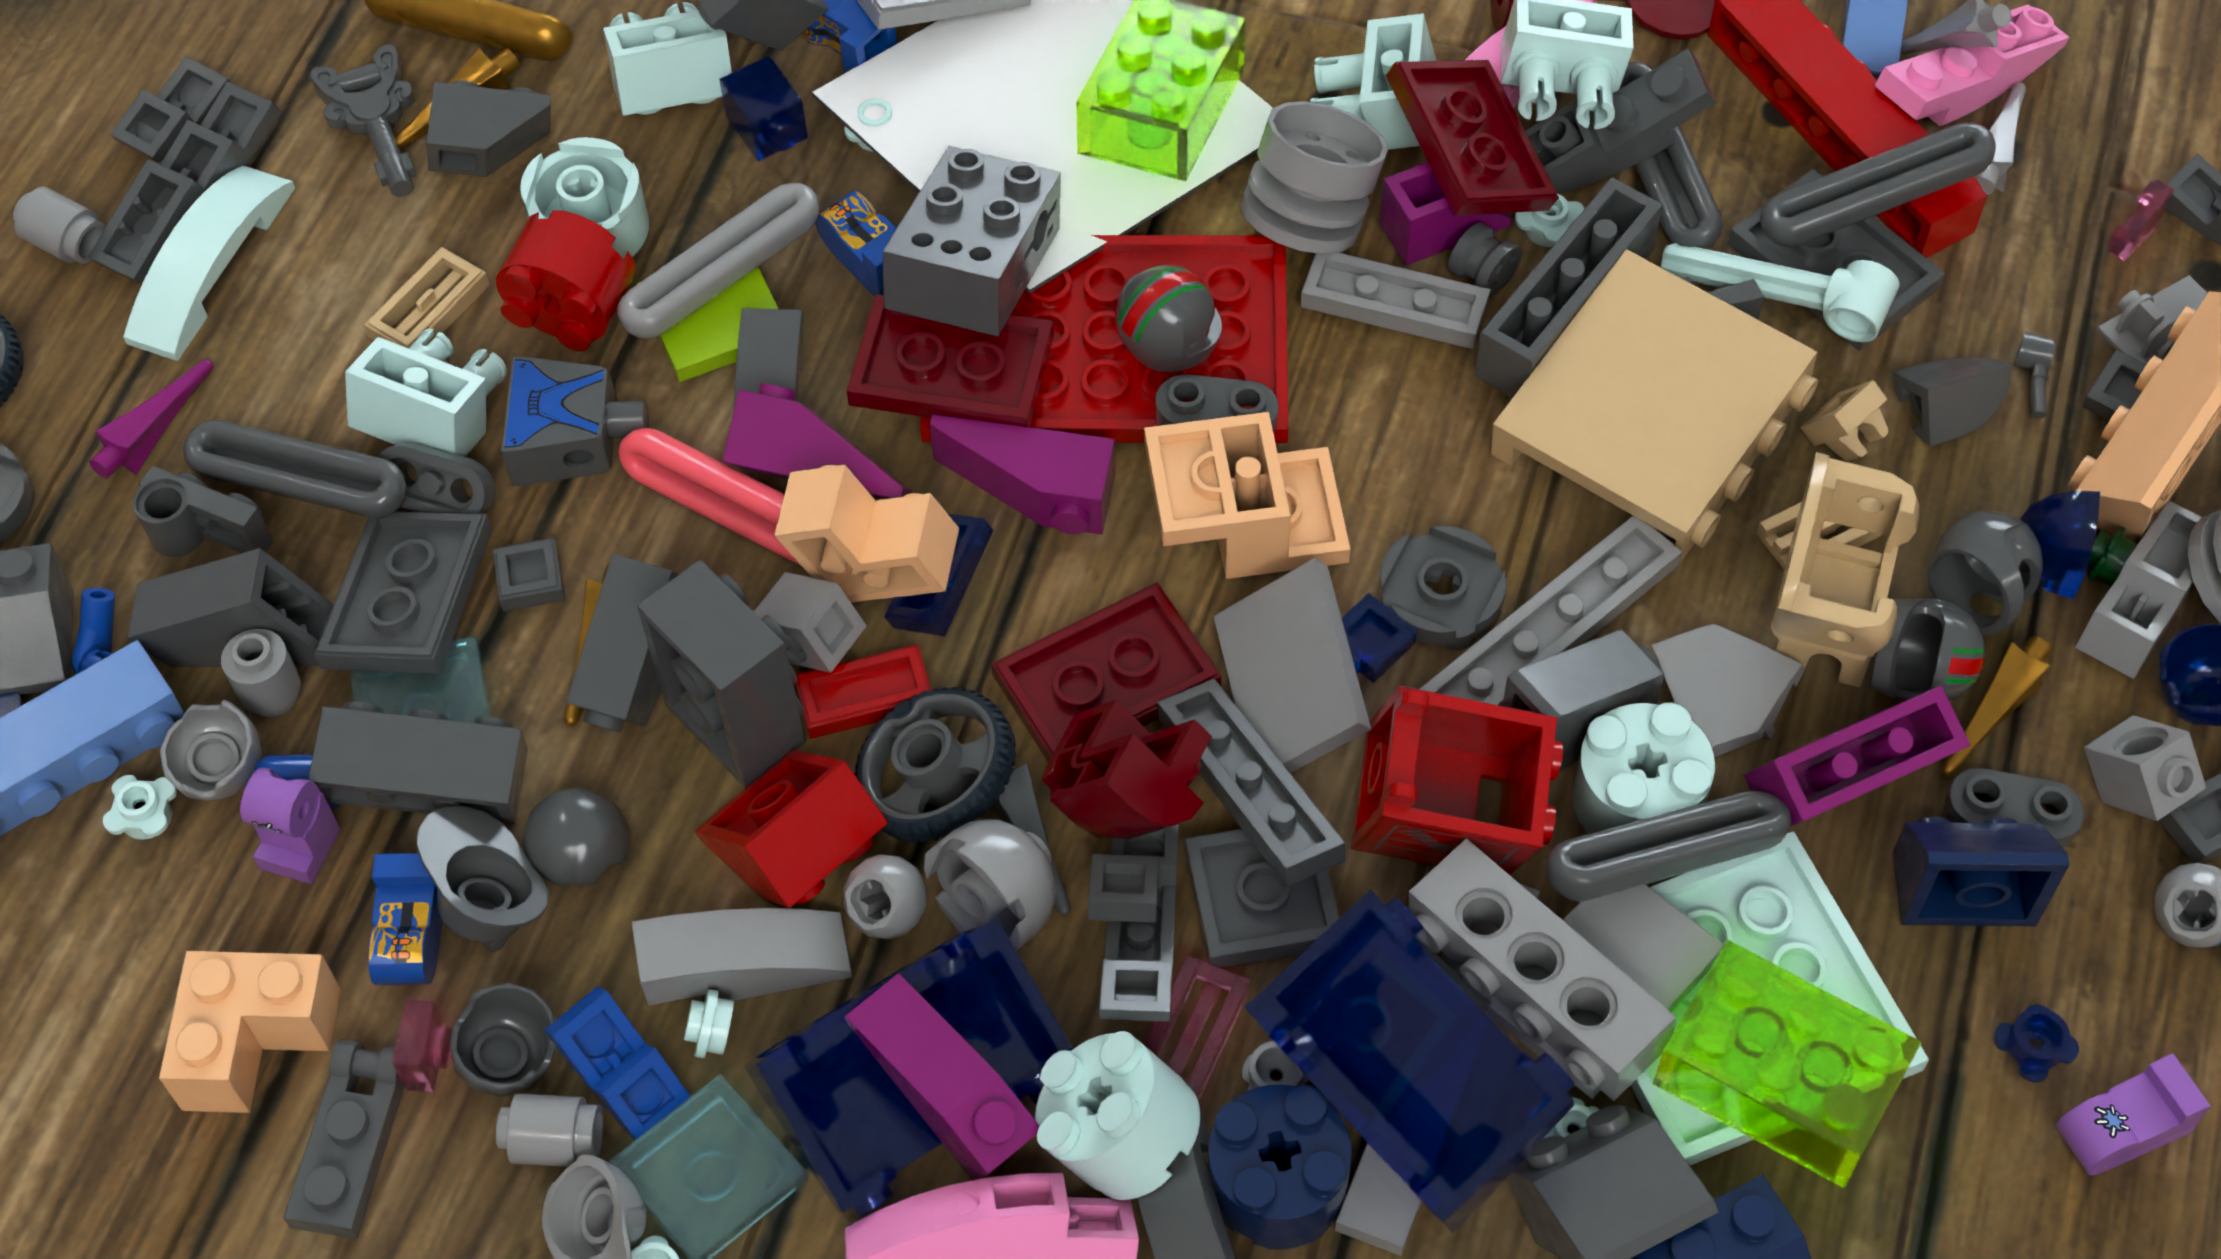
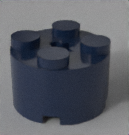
M1282 1084L1261 1086L1244 1092L1233 1101L1225 1104L1218 1111L1208 1147V1172L1224 1224L1231 1231L1234 1232L1236 1230L1240 1234L1254 1240V1244L1267 1249L1297 1248L1321 1237L1340 1212L1347 1195L1352 1158L1351 1141L1347 1128L1337 1111L1326 1101L1324 1095L1319 1090L1308 1085L1297 1087ZM1275 1163H1282L1284 1167L1290 1169L1286 1171H1278L1277 1165Z

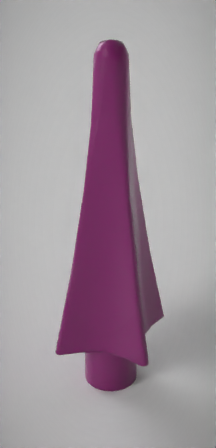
M209 359L201 360L162 391L130 412L96 430L95 433L104 448L89 461L91 468L99 476L106 479L121 465L137 475L176 414L212 371L213 363Z

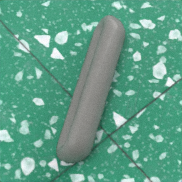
M788 183L772 189L628 290L621 297L617 306V316L621 325L629 334L642 339H653L663 335L808 232L814 226L819 215L817 195L809 186L802 183Z

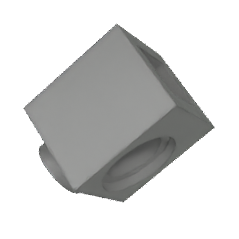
M787 572L782 575L754 611L760 619L765 615L772 617L783 629L790 642V647L786 650L789 663L829 673L834 670L867 627L838 583Z
M2132 715L2084 747L2101 802L2158 821L2207 788L2189 731Z

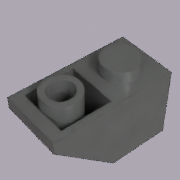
M454 81L450 84L434 82L426 142L428 171L481 177L489 176L550 133L551 95L538 94L536 91L524 87L502 90L480 87L469 81Z

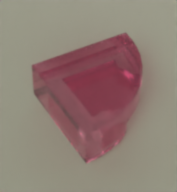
M2157 178L2154 182L2151 181L2135 200L2139 202L2135 214L2123 227L2118 225L2108 244V251L2126 261L2158 228L2174 189Z

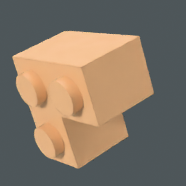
M825 465L817 469L790 472L774 536L812 578L838 583L852 603L946 592L959 527L931 493H910L903 497L875 500L846 465Z
M186 951L159 1076L160 1081L182 1111L250 1113L262 1049L330 1051L341 988L322 954Z

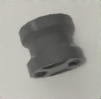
M1478 222L1471 226L1457 242L1448 260V270L1457 278H1470L1475 282V286L1491 289L1490 297L1502 290L1512 278L1520 263L1522 250L1512 241H1499L1495 238L1491 227L1483 222Z

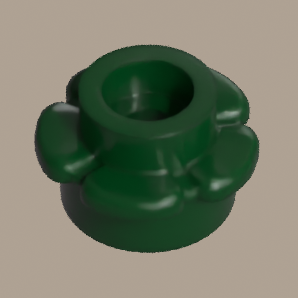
M2119 527L2114 536L2101 530L2082 560L2084 564L2093 568L2088 575L2089 581L2092 582L2096 577L2110 586L2114 584L2127 559L2138 545V542L2123 534L2126 529L2125 527Z

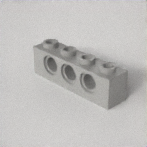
M1467 838L1409 891L1408 922L1413 935L1433 953L1443 951L1459 965L1460 973L1464 980L1485 998H1490L1493 995L1512 1012L1511 1016L1514 1023L1525 1036L1539 1044L1543 1041L1547 1042L1563 1056L1567 1070L1584 1087L1590 1090H1595L1598 1087L1615 1101L1671 1046L1676 1016ZM1484 921L1495 925L1499 930L1493 934L1479 935L1470 931L1467 926L1474 922ZM1536 965L1546 969L1551 975L1542 980H1531L1522 976L1518 970L1525 966ZM1579 1010H1589L1597 1013L1604 1021L1598 1025L1584 1026L1575 1022L1570 1015Z

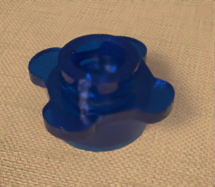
M2030 1005L2018 1016L2013 1024L2001 1023L1994 1032V1043L1997 1048L2010 1053L2019 1064V1074L2030 1082L2044 1081L2051 1068L2059 1063L2070 1064L2074 1062L2079 1054L2078 1042L2070 1036L2066 1022L2058 1014L2043 1005ZM2036 1038L2040 1040L2042 1047H2033L2030 1039Z

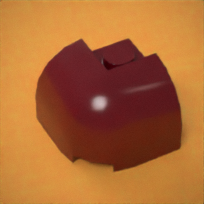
M1117 700L1073 716L1050 758L1041 780L1050 788V802L1075 825L1098 838L1132 839L1190 820L1201 808L1204 802L1188 785L1193 782L1200 772L1201 763L1199 761L1212 736L1195 719L1151 734Z

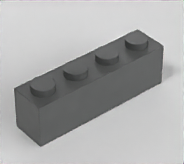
M1611 177L1481 331L1475 376L1507 395L1514 397L1624 251L1627 249L1644 259L1652 252L1663 204Z

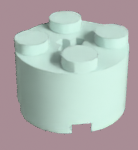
M573 138L558 143L559 151L544 159L542 153H540L528 164L520 185L521 197L528 219L531 215L538 212V219H548L553 210L567 211L585 217L599 224L616 237L611 247L623 259L627 251L633 257L643 246L649 231V216L639 173L634 162L632 164L624 156L623 150L616 144L598 138Z
M1672 702L1660 705L1650 703L1628 704L1596 717L1590 723L1583 740L1572 788V803L1578 821L1584 830L1591 834L1706 802L1715 773V759L1712 747L1702 730L1691 720L1689 712L1681 705Z
M1119 1031L1096 1036L1083 1042L1072 1051L1061 1050L1053 1054L1042 1068L1041 1080L1044 1086L1038 1098L1035 1120L1039 1124L1037 1141L1043 1149L1080 1179L1104 1195L1115 1200H1130L1153 1192L1172 1176L1166 1168L1172 1163L1178 1153L1182 1151L1188 1156L1192 1149L1200 1126V1107L1197 1096L1178 1074L1131 1033Z

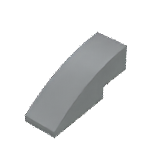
M2171 501L2166 503L2127 559L2118 578L2094 611L2075 648L2132 679L2136 677L2194 585L2187 554L2190 533L2198 520L2202 518L2201 516Z
M788 908L726 909L675 914L632 922L640 984L648 1006L705 995L708 989L719 991L718 998L736 1001L852 978L840 912Z

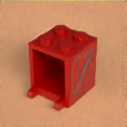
M1398 686L1369 721L1372 730L1366 732L1351 849L1437 866L1467 838L1509 875L1512 874L1523 863L1528 862L1543 845H1548L1553 835L1556 809L1554 805L1547 804L1550 780L1554 781L1557 778L1563 758V743L1555 740L1557 717ZM1481 778L1503 782L1498 825L1476 821Z

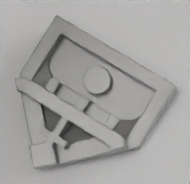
M1716 624L1700 627L1652 645L1675 704L1681 705L1689 712L1691 720L1707 737L1714 757L1759 740L1762 737L1771 740L1775 732L1773 724L1792 685L1797 687L1805 670L1802 663Z

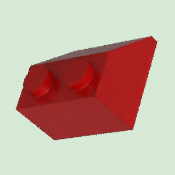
M792 749L694 832L716 856L763 900L790 909L792 906L802 905L814 898L825 886L824 878L840 864L852 862L865 854L874 843L872 837L887 825L888 822L845 761Z

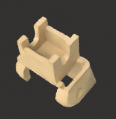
M1816 452L1796 520L1771 623V630L1778 638L1775 651L1802 663L1804 668L1810 657L1815 654L1834 656L1841 662L1838 682L1856 687L1861 686L1871 657L1876 652L1882 650L1894 634L1897 606L1893 599L1887 597L1898 547L1913 537L1918 525L1919 502L1913 486L1893 473L1829 458V455ZM1865 497H1873L1878 499V501H1871ZM1824 521L1887 536L1883 553L1819 538Z

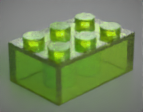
M1133 0L1076 101L1077 153L1187 181L1244 71L1246 18L1173 0Z
M1727 940L1664 1048L1652 1084L1845 1189L1922 1042Z

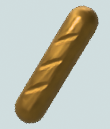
M364 0L367 8L381 19L471 41L499 50L508 48L513 53L543 61L555 60L563 56L570 49L574 40L571 28L559 18L496 0Z

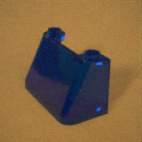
M1370 889L1244 1008L1272 1041L1437 1219L1453 1233L1486 1201L1571 1110L1575 1104L1567 1092L1575 1083L1546 1052L1536 1060L1525 1051L1522 1053L1425 952L1423 946L1415 937L1424 927L1412 912L1395 896L1385 905Z
M997 918L976 924L953 936L743 1065L758 1092L838 1212L843 1213L852 1207L856 1216H860L879 1206L893 1195L888 1183L898 1176L897 1172L942 1144L940 1139L843 1018L898 973L1001 1076L1018 1099L1029 1095L1033 1103L1037 1104L1044 1086L1041 1080V1072L1045 1063L1053 1054L1061 1050H1073L1068 1038Z

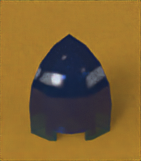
M2070 491L2050 495L2030 505L2020 517V520L2025 522L2034 532L2040 544L2043 557L2041 578L2045 580L2043 588L2048 592L2074 599L2090 561L2099 515L2100 491Z

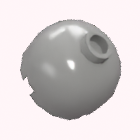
M993 819L968 822L953 830L925 853L924 871L926 878L928 879L937 872L939 882L944 889L935 896L941 910L960 933L984 951L997 944L1004 948L1000 956H1011L1037 935L1049 921L1056 901V879L1048 847L1034 833L1025 832L1010 823Z

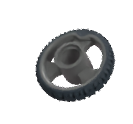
M941 687L940 689H931L929 693L927 691L921 692L920 695L911 696L909 701L906 699L893 707L895 710L892 712L888 711L885 714L886 716L878 721L877 727L872 728L871 734L867 735L865 739L866 743L861 746V752L858 753L854 775L888 822L881 831L898 840L902 839L903 841L915 843L919 841L923 843L938 841L940 837L943 839L953 830L964 824L976 821L979 817H984L985 813L993 808L992 804L998 802L999 796L1004 793V785L1009 783L1010 776L1013 773L1012 767L1015 765L1016 743L1008 720L994 702L970 689L966 690L965 688L956 687L948 689L947 687ZM945 716L970 717L985 726L986 732L971 743L960 744L948 727L936 719ZM891 755L893 766L905 779V782L894 794L883 798L881 789L882 776L885 765ZM925 805L936 808V810L924 813Z

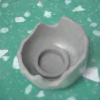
M223 700L218 705L193 704L184 713L182 719L176 721L167 731L160 749L164 776L181 793L191 799L215 801L230 798L247 785L255 772L256 764L262 759L259 731L247 715L231 702Z

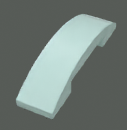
M242 165L212 184L186 211L153 261L128 319L123 336L126 344L178 361L208 318L202 301L252 228L257 227L267 230L295 190L293 181Z

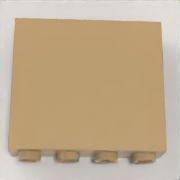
M1626 249L1493 423L1491 455L1510 466L1515 463L1521 453L1528 455L1675 539V546L1682 551L1681 563L1694 544L1703 548L1711 539L1721 519V515L1717 512L1727 498L1736 502L1742 496L1754 473V469L1750 468L1758 455L1761 453L1768 457L1775 450L1786 429V424L1783 421L1792 408L1801 412L1810 401L1819 381L1812 376L1817 351Z

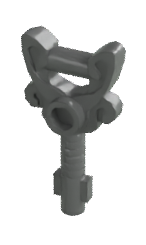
M391 44L384 45L374 54L373 63L336 74L333 68L324 66L313 68L310 72V77L317 95L326 104L324 115L330 128L340 130L348 126L351 133H362L370 138L379 159L378 162L374 163L382 187L389 185L391 193L396 197L410 194L414 189L411 177L416 176L408 152L401 154L392 129L394 123L403 116L401 108L411 107L415 97L411 84L405 80L402 81V66L396 47Z

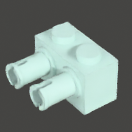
M1514 0L1501 41V84L1519 86L1518 111L1520 114L1530 120L1533 102L1536 104V121L1548 119L1556 111V91L1577 95L1576 119L1583 127H1589V111L1594 113V129H1601L1611 124L1615 117L1613 93L1620 88L1634 49L1632 8L1577 0Z
M682 2L685 13H680L676 3L667 9L664 17L643 20L638 14L627 12L630 23L626 24L622 13L613 18L609 27H605L603 30L613 87L623 116L635 113L648 115L656 113L662 108L687 103L705 104L716 100L718 97L734 95L725 31L711 28L703 20L698 9L688 2Z
M1424 13L1368 20L1364 53L1326 58L1316 57L1314 76L1319 94L1361 89L1360 94L1320 99L1316 97L1311 98L1310 102L1326 104L1350 112L1366 121L1383 136L1388 150L1420 146L1385 75L1394 62L1437 61Z
M425 329L421 332L410 348L377 337L345 371L348 426L394 445L404 442H415L466 457L486 434V397L506 377L507 368L503 360L496 353L492 352L489 358L480 365L487 356V350L480 349L471 356L470 361L462 369L450 365L447 362L453 357L454 348L451 341L439 331L436 337L427 345V342L434 336V329Z

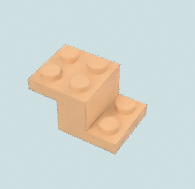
M1269 412L1144 428V443L1163 546L1218 539L1226 579L1292 571L1313 558L1318 559L1327 566L1349 563L1351 549L1328 447L1277 453Z

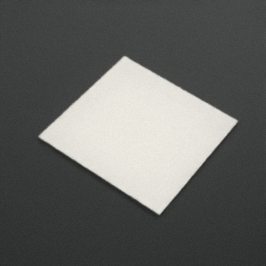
M1031 0L1030 6L938 20L812 92V96L918 193L948 146L973 149L982 154L1016 162H1028L1038 167L1061 172L1060 229L1025 289L1029 294L1055 279L1065 270L1071 269L1103 249V244L1107 241L1092 235H1125L1256 154L1268 117L1273 109L1272 106L1143 0ZM869 99H882L890 104L892 117L883 125L868 126L858 118L857 111L859 106ZM870 106L865 109L864 116L870 120H878L885 115L886 111L880 106Z

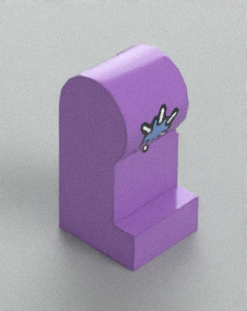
M265 767L257 769L249 779L243 792L240 815L244 823L253 825L261 841L253 856L258 868L313 885L340 831V827L324 794L320 792L318 786L313 781L307 779L287 781L277 775L272 769Z
M2171 1053L2149 1064L2145 1072L2110 1088L2105 1094L2097 1095L2079 1104L2061 1117L2055 1127L2086 1173L2093 1176L2190 1134L2211 1106L2175 1055Z

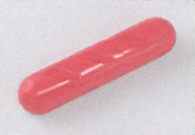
M653 428L633 430L621 440L618 449L619 460L624 470L635 481L800 565L774 536L784 493Z

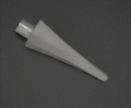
M1968 0L1936 24L1902 41L1901 53L1909 54L1943 47H1997V31L2010 24L2012 18L2011 11L2004 4L1990 7L1983 0Z
M2021 82L2013 86L2006 104L1989 130L1996 142L1994 159L1984 172L1974 176L1987 195L1992 194L1995 188L2000 192L2004 191L2007 170L2013 165L2018 117L2026 93L2025 84Z

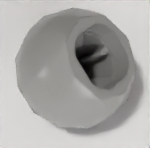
M879 854L865 859L851 871L843 887V908L852 925L867 936L894 939L906 935L920 922L927 908V885L918 868L904 858Z
M2192 863L2180 865L2167 873L2156 887L2153 902L2156 920L2168 937L2184 946L2201 949L2220 945L2221 870L2212 865Z

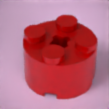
M553 210L548 219H538L539 212L535 213L527 220L496 276V287L504 301L500 308L501 313L509 322L522 328L533 326L546 334L555 336L561 344L571 350L586 351L591 342L604 336L617 312V306L621 297L628 291L636 275L634 259L628 251L623 259L611 247L616 237L599 224L585 217L567 211Z

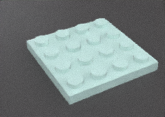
M1794 831L1787 833L1781 843L1768 850L1690 871L1649 887L1726 945L1723 956L1671 1012L1676 1016L1671 1046L1630 1085L1645 1114L1657 1119L1689 1166L1924 1071L1929 1061L1926 1053Z

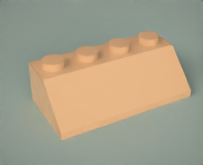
M2209 291L2197 310L2186 306L2181 312L2167 339L2175 342L2164 360L2155 355L2149 360L2134 386L2135 389L2142 393L2131 409L2122 405L2118 407L2101 435V438L2109 441L2097 460L2087 455L2071 478L2068 488L2075 491L2070 509L2071 514L2113 536L2119 527H2125L2126 529L2123 534L2139 543L2166 503L2170 501L2221 424V292Z

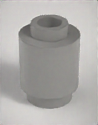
M39 187L23 195L17 202L13 212L15 233L20 239L66 263L76 261L80 264H86L92 261L88 258V255L105 229L104 223L98 220L94 211L48 187Z
M250 629L239 633L226 644L221 655V666L240 704L246 710L263 717H276L286 713L293 707L300 692L301 678L279 635L267 629Z
M516 1094L511 1102V1106L501 1107L496 1124L498 1149L507 1150L508 1160L511 1164L569 1167L579 1156L584 1154L594 1155L599 1158L604 1132L602 1106L587 1104L585 1097Z

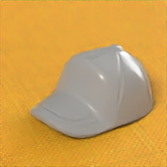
M584 1154L579 1156L551 1184L543 1205L541 1221L548 1248L554 1259H632L631 1249L636 1245L646 1229L647 1210L644 1207L645 1203L641 1194L621 1169L594 1155Z

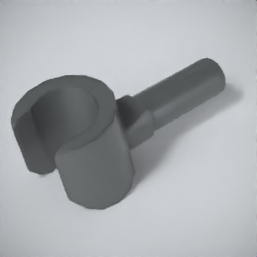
M2025 332L2022 342L2018 347L2013 366L2032 371L2030 378L2031 416L2033 418H2043L2046 416V381L2048 380V371L2056 350V344L2050 338Z

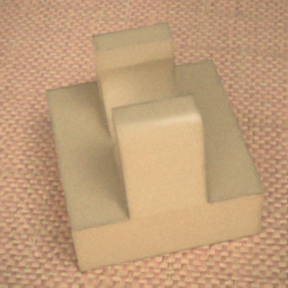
M1871 380L1837 393L1800 428L1814 447L1826 444L1843 460L1851 461L1868 453L1858 439V430L1862 432L1864 438L1869 443L1882 439L1888 434V427L1879 408L1888 399L1876 382Z

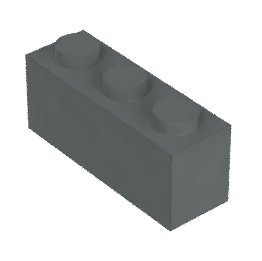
M346 702L343 708L322 707L308 780L313 781L318 786L328 803L430 814L443 807L466 806L484 811L501 822L515 824L528 748L522 729L514 728L511 722L501 718L478 717L474 720V723L449 721L446 715L433 710L414 709L409 711L408 716L383 713L381 708L369 703Z

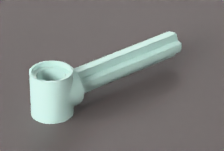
M1673 243L1666 246L1661 261V268L1681 279L1689 277L1692 282L1719 288L1755 279L1764 298L1822 310L1824 320L1832 331L1843 338L1856 342H1869L1877 337L1900 286L1899 279L1890 269L1868 260L1854 261L1848 265L1847 269L1838 268L1832 276L1699 247L1681 246Z

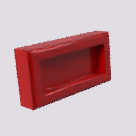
M918 644L839 663L831 673L816 669L796 674L797 681L795 682L800 703L804 709V718L810 739L877 723L886 716L885 714L888 711H894L893 707L899 705L902 701L906 699L909 701L911 696L920 695L924 691L929 693L931 690Z

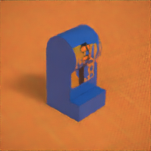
M824 0L829 10L801 33L807 42L819 46H828L841 54L844 73L897 44L895 27L878 30L856 0Z
M854 190L820 212L815 222L816 228L828 249L874 297L875 294L884 295L882 251L897 228L884 215L877 213L866 196Z
M418 853L375 854L372 880L376 890L371 922L374 927L370 933L368 946V967L371 981L374 985L430 984L436 971L443 924L437 910V887L423 866Z

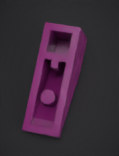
M760 383L758 393L738 390L722 462L739 469L789 479L790 472L817 469L825 465H846L874 498L890 499L914 493L814 410L795 401V390L766 383Z
M932 414L930 431L934 460L1041 526L1056 528L1068 534L1087 532L1103 535L1116 475L1115 439Z
M899 973L843 1017L971 1180L980 1179L991 1173L1037 1134L1039 1124L1001 1076Z

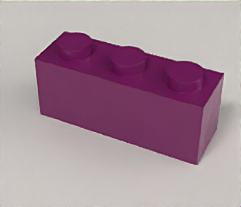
M1938 686L1779 757L1743 776L1751 791L1769 793L1778 797L1787 805L1791 812L1792 823L1790 827L1967 748L1971 744L1942 686Z

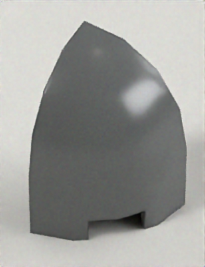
M1974 357L1947 358L1919 364L1893 372L1896 395L1899 402L1909 399L1911 401L1914 412L1921 422L1920 425L1913 427L1915 434L1929 446L1937 445L1963 437L1982 427L1999 409L2009 389L2012 365L1995 359Z

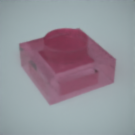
M406 1000L392 1064L407 1091L434 1092L439 1068L446 1069L451 1060V1048L449 1046L451 1028L445 1026L433 1001Z

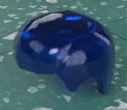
M2204 623L2182 629L2164 645L2160 654V684L2163 698L2169 709L2174 711L2178 718L2193 725L2221 726L2220 624Z

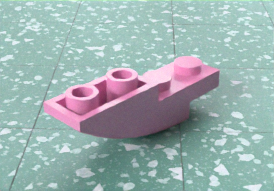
M2027 4L2010 10L2012 16L2010 24L1997 31V47H1943L1884 67L1874 86L1915 120L1928 116L1938 126H1942L1979 109L2011 89L2015 84L2024 80L2060 51L2070 37L2054 25V20L2048 13Z
M1063 1173L1015 1174L982 1178L944 1186L911 1196L877 1210L846 1227L844 1234L845 1259H1137L1139 1242L1131 1199L1067 1197Z

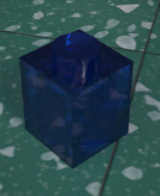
M770 56L719 79L726 117L757 161L777 152L788 150L796 143L808 138L802 99Z

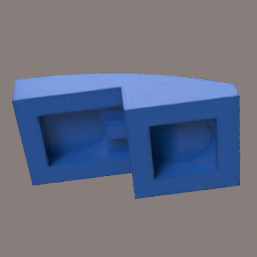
M599 986L595 987L544 1030L588 1088L639 1145L693 1100L657 1049L645 1043L608 991Z

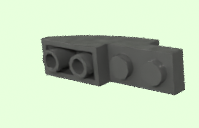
M1687 48L1613 93L1615 117L1608 126L1594 129L1593 111H1589V127L1585 128L1580 125L1576 119L1577 100L1555 112L1548 119L1542 120L1525 130L1555 191L1561 195L1615 175L1675 144L1670 130L1717 102L1698 59Z

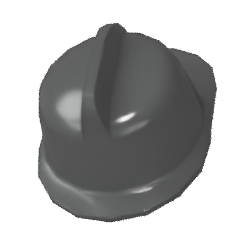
M451 806L440 808L428 814L419 826L416 848L423 866L437 887V910L445 926L456 935L470 941L482 942L491 952L498 951L504 946L508 937L513 935L520 926H525L539 919L548 907L549 890L530 863L516 838L501 821L478 809L466 806Z

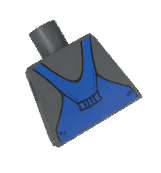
M512 356L501 453L512 486H524L605 473L612 466L614 438H624L633 430L649 428L647 402L617 401L610 372L603 366L526 356Z

